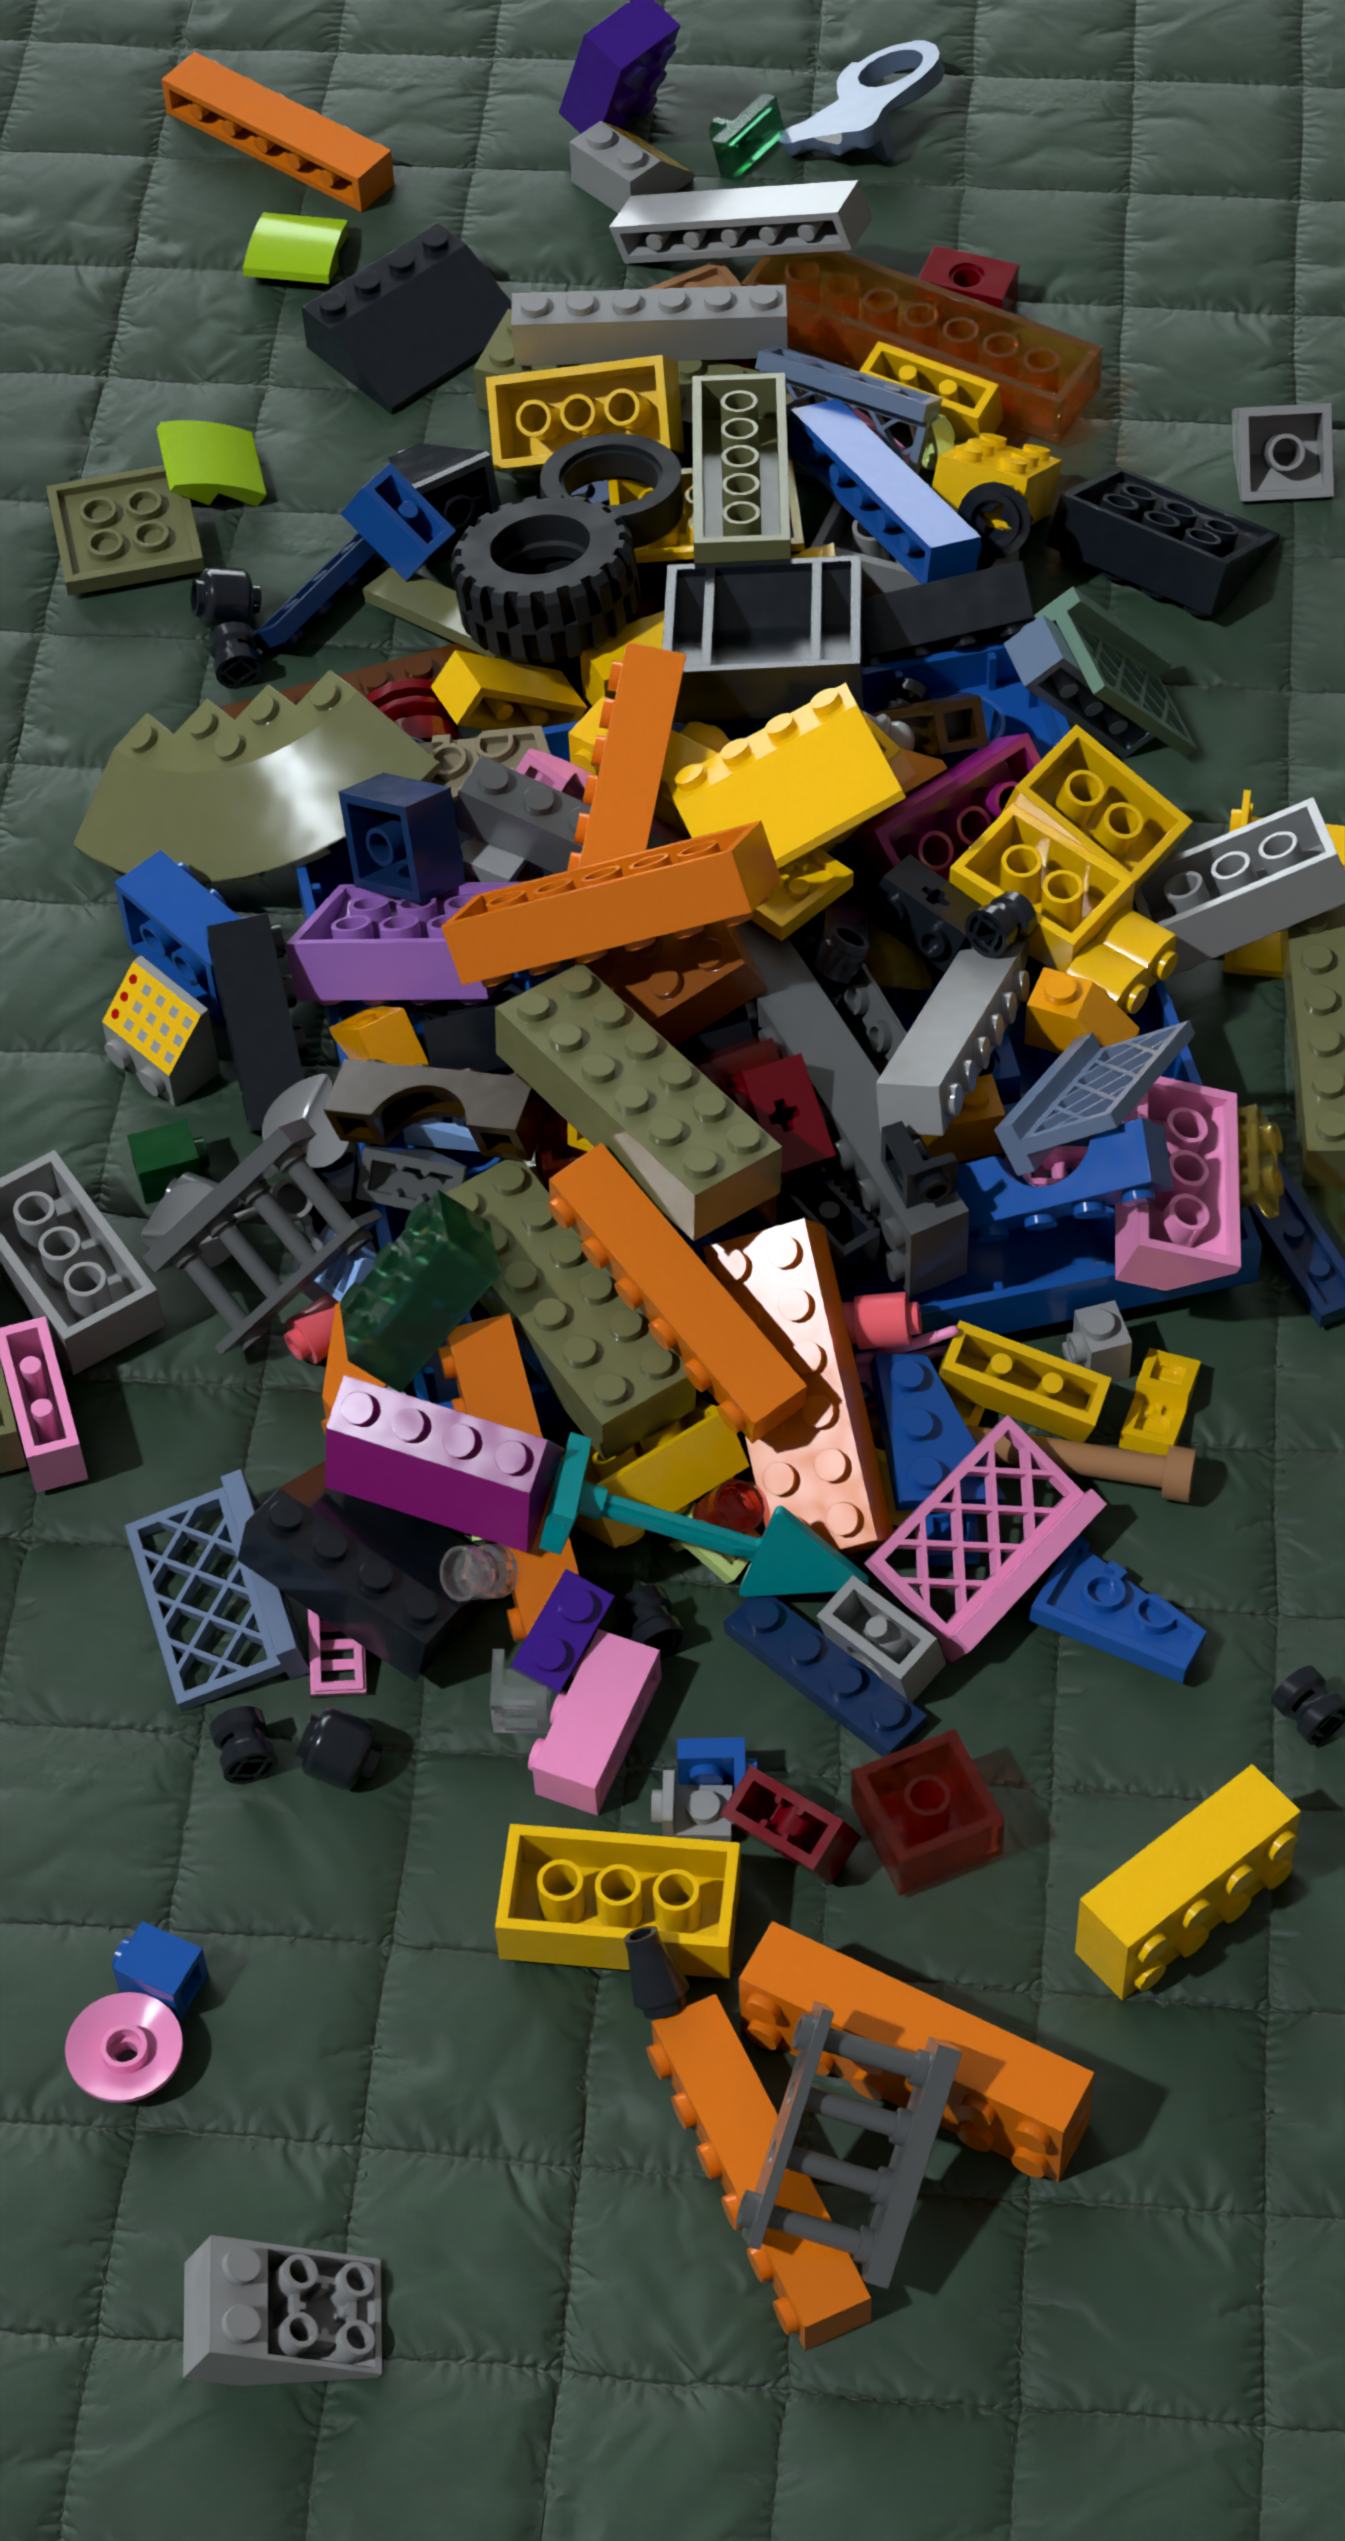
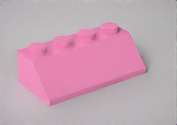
M1160 1076L1121 1123L1143 1118L1164 1126L1174 1190L1155 1194L1156 1201L1142 1206L1128 1207L1124 1206L1123 1202L1115 1204V1280L1168 1291L1235 1274L1241 1268L1237 1093Z

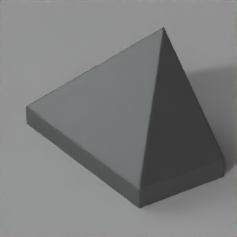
M365 1146L356 1199L428 1214L427 1202L465 1182L467 1166L429 1149Z

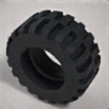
M562 494L549 495V498L537 499L536 496L523 498V502L512 505L509 502L499 506L497 512L493 514L487 512L477 519L475 527L469 526L455 546L451 557L452 576L461 621L466 633L484 650L489 649L495 656L504 659L512 656L517 662L530 663L531 659H541L542 663L556 662L558 657L568 656L571 659L581 656L583 651L589 648L596 650L604 646L608 637L615 638L624 630L626 623H629L638 608V602L641 599V589L630 530L623 519L614 511L612 512L606 505L598 501L591 504L585 497L574 496L573 499L564 498Z

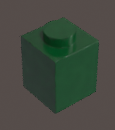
M187 1119L127 1135L133 1165L145 1205L161 1201L169 1183L174 1178H180L188 1171L203 1177L201 1168L210 1166L203 1137H192Z

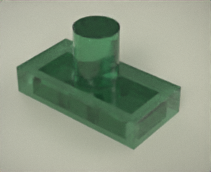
M763 93L734 120L716 117L711 122L709 137L713 145L721 178L730 180L738 178L778 141L780 135L785 131L776 96Z

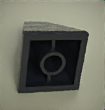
M420 443L409 449L401 450L388 458L389 463L456 530L439 551L424 564L427 569L450 559L455 546L469 526L475 527L478 518L487 512L490 514L497 512L498 507L501 506L492 458L487 451Z

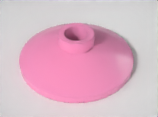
M135 1992L108 1995L90 2004L73 2022L65 2044L67 2066L77 2085L89 2095L111 2103L134 2102L157 2092L172 2078L180 2064L183 2053V2035L173 2012L158 1999ZM126 2050H132L137 2053V2056L132 2060L126 2062L117 2061L118 2056Z

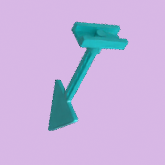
M570 1432L563 1461L560 1460L554 1478L539 1549L560 1555L578 1514L595 1520H599L600 1516L750 1560L751 1562L740 1584L739 1595L742 1597L839 1591L852 1575L868 1586V1575L784 1506H777L763 1536L755 1538L608 1493V1488L585 1482L592 1438Z

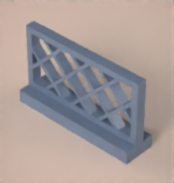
M778 345L759 350L755 369L760 370L759 374L785 373V385L794 400L786 405V412L796 406L797 408L807 406L805 401L816 394L826 397L828 401L840 399L843 403L850 405L848 408L851 411L857 408L868 410L877 427L873 432L876 435L880 433L885 444L906 464L907 462L904 457L910 454L907 465L919 475L933 418L939 415L943 398ZM798 388L809 392L802 396ZM882 415L892 418V420L885 423ZM900 421L917 426L913 446L902 452L889 430V427ZM788 451V460L793 461L794 472L815 479Z
M1190 1021L1178 1023L1102 1048L1093 1032L1076 1037L994 1129L1016 1175L1021 1176L1036 1171L1058 1145L1117 1128L1194 1037L1195 1032Z
M241 1469L221 1476L223 1487L125 1525L176 1703L182 1712L283 1672L287 1673L290 1680L310 1673V1666L286 1593L239 1561H237L227 1580L207 1573L219 1550L238 1559L245 1523L260 1508L256 1495ZM221 1507L224 1518L213 1536L193 1529L202 1514ZM164 1529L175 1533L163 1555L161 1556L146 1550L142 1537ZM228 1535H230L232 1543L225 1541ZM187 1538L207 1546L194 1568L174 1561ZM150 1563L156 1565L153 1572L151 1570ZM168 1570L188 1577L176 1600L160 1595L157 1590ZM242 1578L244 1580L245 1587L239 1585ZM200 1583L220 1590L208 1613L188 1605ZM233 1595L246 1599L251 1603V1607L241 1625L220 1618ZM163 1608L169 1609L166 1617ZM181 1615L202 1622L189 1645L173 1640L171 1637V1632ZM256 1623H257L259 1632H256V1631L253 1630V1628H254V1626H255ZM214 1627L234 1635L221 1658L201 1650ZM246 1640L264 1646L267 1660L249 1667H243L234 1663ZM176 1652L183 1655L180 1661H178ZM195 1660L215 1667L207 1683L187 1690L184 1678Z

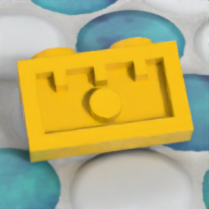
M817 847L778 869L781 881L768 894V901L758 906L753 911L754 916L749 920H752L777 939L783 941L853 887L854 872Z

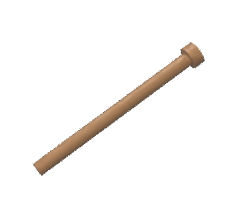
M866 1409L872 1436H874V1443L884 1444L878 1411ZM966 1425L976 1445L992 1430V1428ZM1027 1434L1064 1473L1162 1488L1161 1499L1185 1503L1190 1501L1197 1449L1169 1445L1166 1456ZM1003 1435L994 1445L995 1462L1020 1466L1019 1450Z

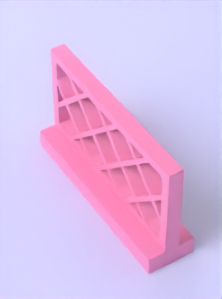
M1007 1415L999 1421L864 1564L940 1641L939 1645L943 1656L952 1663L970 1652L1107 1503L1092 1488L1084 1493ZM1003 1435L1019 1450L1020 1469L995 1467L994 1445ZM983 1457L984 1467L975 1466ZM964 1476L984 1477L986 1505L961 1503L960 1480ZM996 1478L1021 1479L1022 1506L998 1505ZM1032 1479L1048 1480L1064 1497L1053 1508L1034 1507ZM949 1493L950 1503H941L940 1501ZM930 1512L950 1513L952 1541L927 1540L926 1516ZM962 1514L987 1515L988 1542L963 1541ZM998 1515L1023 1516L1024 1540L1020 1544L1000 1543ZM1035 1517H1044L1035 1527ZM915 1529V1539H905ZM895 1549H916L917 1578L900 1577L885 1559ZM927 1550L952 1551L954 1579L929 1578ZM964 1551L989 1552L990 1576L986 1580H966ZM1001 1553H1010L1001 1563ZM911 1587L918 1588V1594ZM929 1588L954 1589L956 1612L946 1623L930 1607ZM966 1590H976L967 1599Z

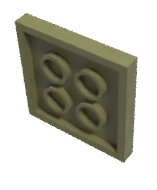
M164 465L46 486L68 596L205 570L190 499L170 492Z

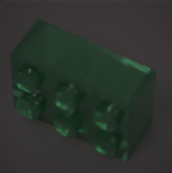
M437 1190L427 1203H419L410 1213L405 1224V1230L394 1243H386L380 1249L374 1259L371 1272L362 1283H353L341 1300L340 1309L348 1361L402 1393L501 1274L490 1222L440 1190Z

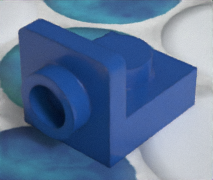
M745 1737L677 1739L678 1783L680 1785L734 1784L736 1789L750 1765L757 1769V1758L746 1759Z

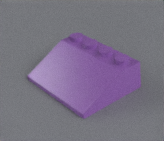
M466 882L423 903L358 888L354 884H340L285 944L297 1001H315L317 1005L321 1006L338 1004L343 1000H362L366 1005H380L391 1000H410L415 1005H427L438 1000L458 999L459 1003L465 1005L486 1001L500 984L483 987L481 981L462 985L441 926L476 894L522 882Z

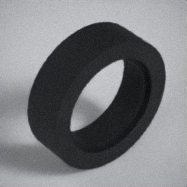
M620 433L589 436L563 446L552 454L543 465L540 474L542 499L549 498V495L562 494L564 498L573 499L570 495L577 489L593 482L609 479L637 481L653 488L654 490L636 501L607 506L626 523L627 528L631 532L634 549L661 539L673 530L681 519L683 513L681 466L675 454L655 440L638 435Z

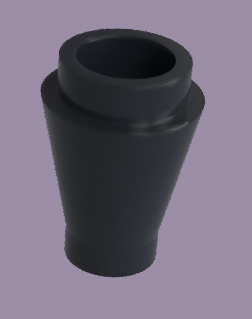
M645 1926L628 1933L624 1937V1943L628 1952L634 2006L642 2009L644 2017L647 2019H661L681 2011L689 2002L686 1992L689 1990L690 1985L661 1940L657 1927Z

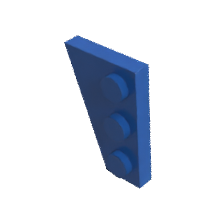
M875 1354L869 1367L895 1509L915 1510L977 1445L927 1354ZM983 1457L975 1466L984 1467ZM964 1476L960 1480L961 1503L986 1505L984 1477ZM996 1482L998 1505H1002L1006 1498ZM949 1493L940 1501L941 1503H950Z
M1078 1535L1064 1550L1032 1604L1029 1621L1183 1684L1204 1646L1207 1631L1158 1594H1146L1127 1580L1128 1572L1113 1560L1106 1564L1089 1551L1090 1543Z

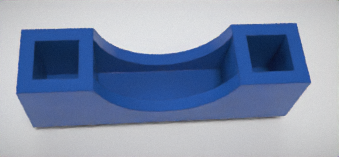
M1139 1118L1120 1123L1117 1128L1091 1135L1087 1152L1079 1166L1068 1177L1048 1186L1036 1187L1025 1175L1017 1176L1010 1161L996 1156L958 1165L956 1192L969 1210L968 1234L977 1237V1242L980 1243L997 1242L1007 1239L1009 1237V1230L1025 1227L1028 1231L1045 1230L1057 1226V1218L1073 1214L1074 1218L1077 1219L1094 1218L1104 1215L1106 1213V1206L1123 1202L1124 1206L1133 1207L1156 1201L1155 1194L1174 1190L1164 1126Z

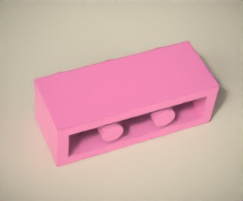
M46 1317L0 1328V1358L36 1493L87 1480L88 1475Z
M599 1629L589 1648L586 1647L572 1672L574 1680L568 1693L560 1692L554 1701L550 1714L552 1726L546 1739L538 1738L528 1760V1770L533 1771L536 1795L597 1816L662 1678L659 1649Z

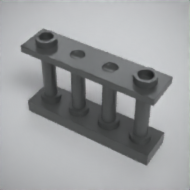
M304 1118L276 1129L142 1256L154 1273L173 1265L178 1270L184 1268L232 1328V1331L214 1347L219 1355L225 1354L237 1347L246 1352L262 1341L269 1333L264 1326L343 1253L350 1257L369 1243L373 1236L368 1230L383 1218L379 1211L375 1209L352 1219L304 1160L306 1152L302 1147L316 1135ZM278 1170L281 1174L287 1172L336 1233L318 1252L269 1192L272 1186L267 1180ZM243 1203L246 1206L252 1204L301 1265L283 1284L235 1225L237 1217L233 1212ZM209 1235L212 1238L218 1236L267 1299L249 1315L200 1256L203 1250L199 1244Z
M814 2001L810 2015L802 2013L797 2022L792 2040V2048L799 2050L755 2192L748 2189L745 2191L738 2209L736 2225L743 2227L741 2236L748 2247L758 2250L761 2248L766 2229L768 2228L852 2254V2260L858 2262L857 2271L866 2283L888 2289L962 2051L953 2043L929 2036L925 2050L918 2048L915 2053H911L831 2028L830 2025L834 2011L827 2004ZM822 2051L907 2077V2083L913 2085L907 2109L899 2107L896 2112L812 2087ZM806 2110L889 2136V2143L895 2144L888 2168L880 2166L878 2171L794 2146L793 2143L803 2111ZM785 2169L871 2195V2202L877 2203L870 2227L862 2225L857 2230L775 2205Z

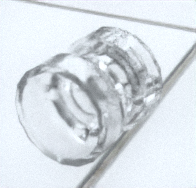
M485 1544L478 1547L474 1545L455 1546L446 1552L439 1570L440 1582L444 1591L450 1598L458 1602L478 1600L480 1598L484 1600L504 1598L512 1592L518 1577L517 1562L513 1553L501 1544Z

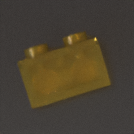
M1253 1104L1237 1109L1240 1208L1257 1204L1265 1216L1270 1219L1279 1216L1278 1196L1284 1194L1283 1178L1277 1167V1153L1282 1152L1283 1141L1277 1124L1275 1122H1268L1259 1107Z

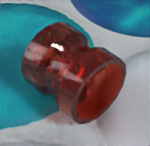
M741 1479L729 1480L698 1501L694 1507L692 1518L747 1534L755 1529L763 1520L765 1511L763 1498L751 1483Z

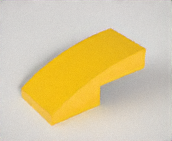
M1149 1348L1136 1382L1134 1399L1121 1430L1119 1448L1167 1456L1169 1445H1177L1199 1374L1200 1360Z

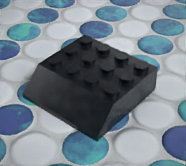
M861 555L667 565L662 649L686 654L673 723L681 722L688 724L689 722L718 720L745 722L750 719L774 718L784 713L790 714L810 703L812 698L819 692L839 687L844 683L847 684L859 708L863 711L864 626Z

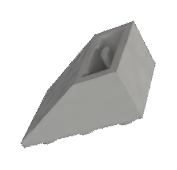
M210 2235L185 2262L183 2379L250 2386L379 2378L382 2375L381 2259Z

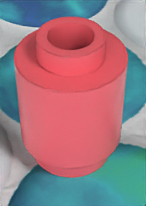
M907 1292L858 1295L854 1297V1301L842 1302L851 1344L857 1345L859 1350L911 1346L913 1335L922 1333L919 1302H910Z
M329 1293L286 1320L288 1332L284 1334V1340L292 1354L300 1361L306 1358L311 1363L316 1364L328 1356L335 1304L339 1303ZM352 1309L365 1325L362 1311Z

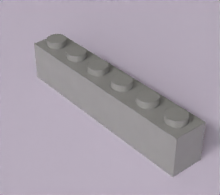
M859 180L634 195L630 196L609 226V229L624 264L853 250L873 216Z
M786 285L512 293L511 327L515 366L593 364L664 355L675 361L755 359L758 356L759 350L774 345L788 348Z
M959 950L876 1082L881 1133L882 1127L902 1121L909 1134L943 1136L954 1116L960 1115L963 1101L968 1092L974 1091L978 1075L982 1069H987L991 1053L996 1046L1001 1045L1003 1034L1008 1024L1014 1023L1016 1012L1021 1002H1026L1028 999L1030 978L1028 971L1022 970L1020 951H1007L996 958H988L979 954L976 950Z

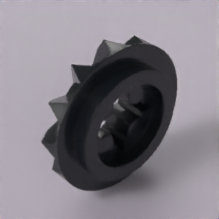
M996 481L983 483L971 489L962 499L957 513L981 536L982 551L980 556L994 559L1003 558L1016 552L1029 538L1028 534L1033 521L1028 508V499L1022 497L1015 490L1014 485H1006ZM1004 504L1001 518L1009 527L1000 526L986 536L989 531L990 520L984 516L985 513L982 511L993 512Z

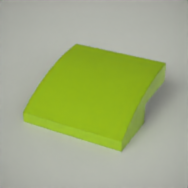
M263 212L248 245L243 264V276L329 284L339 269L338 252L348 238V220Z
M194 420L160 422L156 430L170 492L206 505H210L219 493L256 507L267 495L252 432L226 424Z

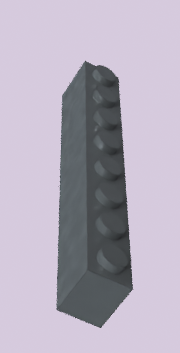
M481 755L458 790L455 819L457 829L557 874L567 871L571 851L582 852L583 845L574 843L579 813L590 814L591 805L582 804L583 801ZM650 832L646 850L672 844V842ZM816 914L789 935L788 938L822 988L827 977L821 974L814 966V961L817 957Z

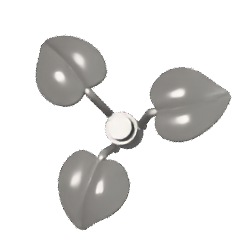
M327 1074L306 1078L288 1088L270 1106L262 1125V1138L264 1142L280 1126L304 1118L316 1133L302 1147L306 1152L304 1160L311 1168H323L331 1165L343 1155L349 1143L348 1141H340L323 1111L333 1087L332 1081ZM291 1176L282 1179L270 1190V1193L293 1222L299 1221L302 1224L307 1238L318 1252L323 1246L328 1230L332 1228L327 1224L322 1229L320 1235H318L312 1224L313 1219L308 1214L313 1204ZM191 1182L177 1186L169 1191L161 1199L151 1218L141 1231V1238L149 1249L153 1247L214 1188L204 1183ZM255 1207L248 1208L234 1214L237 1217L235 1224L260 1214ZM209 1235L199 1244L203 1250L200 1256L210 1268L224 1262L231 1255L218 1236L212 1238ZM372 1241L364 1246L377 1254ZM294 1259L293 1271L295 1273L301 1267L296 1259ZM315 1281L302 1291L313 1302L328 1293Z

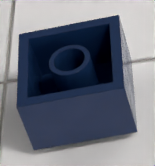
M383 772L338 792L355 887L423 903L466 883L462 862L463 853L459 843L455 819V804L452 799L451 787Z

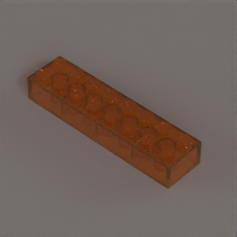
M844 251L764 255L741 283V286L786 285L788 342L861 369L877 342L880 341L999 384L1003 411V420L1001 422L1058 444L1101 385L1102 346Z

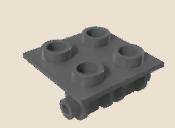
M863 963L858 974L852 977L836 1007V1011L881 1076L907 1032L868 968Z

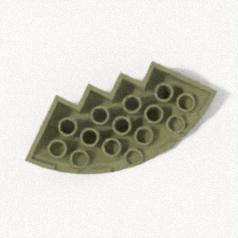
M329 670L297 705L293 704L268 684L235 720L208 698L174 734L149 713H146L114 747L73 845L93 861L113 872L119 871L127 874L161 850L175 863L180 861L187 865L196 880L204 887L206 883L232 879L237 884L263 879L267 871L281 868L291 863L298 868L330 854V845L346 837L339 791L383 772L430 782L444 767L358 690Z

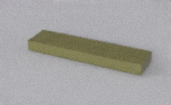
M390 567L362 589L365 601L371 605L484 656L501 658L495 656L489 649L484 650L466 633L461 621L456 591L416 573L405 581Z

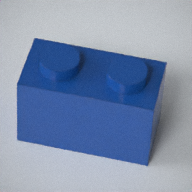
M391 463L364 485L340 513L405 581L426 564L456 532Z

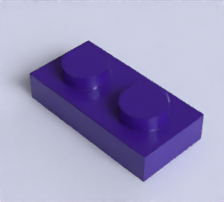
M565 1569L512 1661L510 1669L554 1694H560L615 1596Z

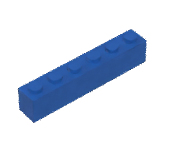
M840 399L790 409L787 450L920 584L977 571L978 557L982 551L981 536Z

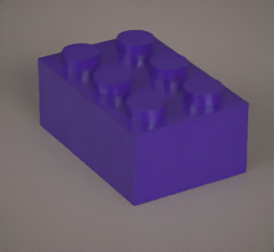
M630 0L584 34L559 114L580 134L599 121L624 130L628 122L638 115L642 118L647 115L657 103L658 98L655 95L658 87L666 78L667 72L665 67L676 50L674 42L681 25L654 0Z

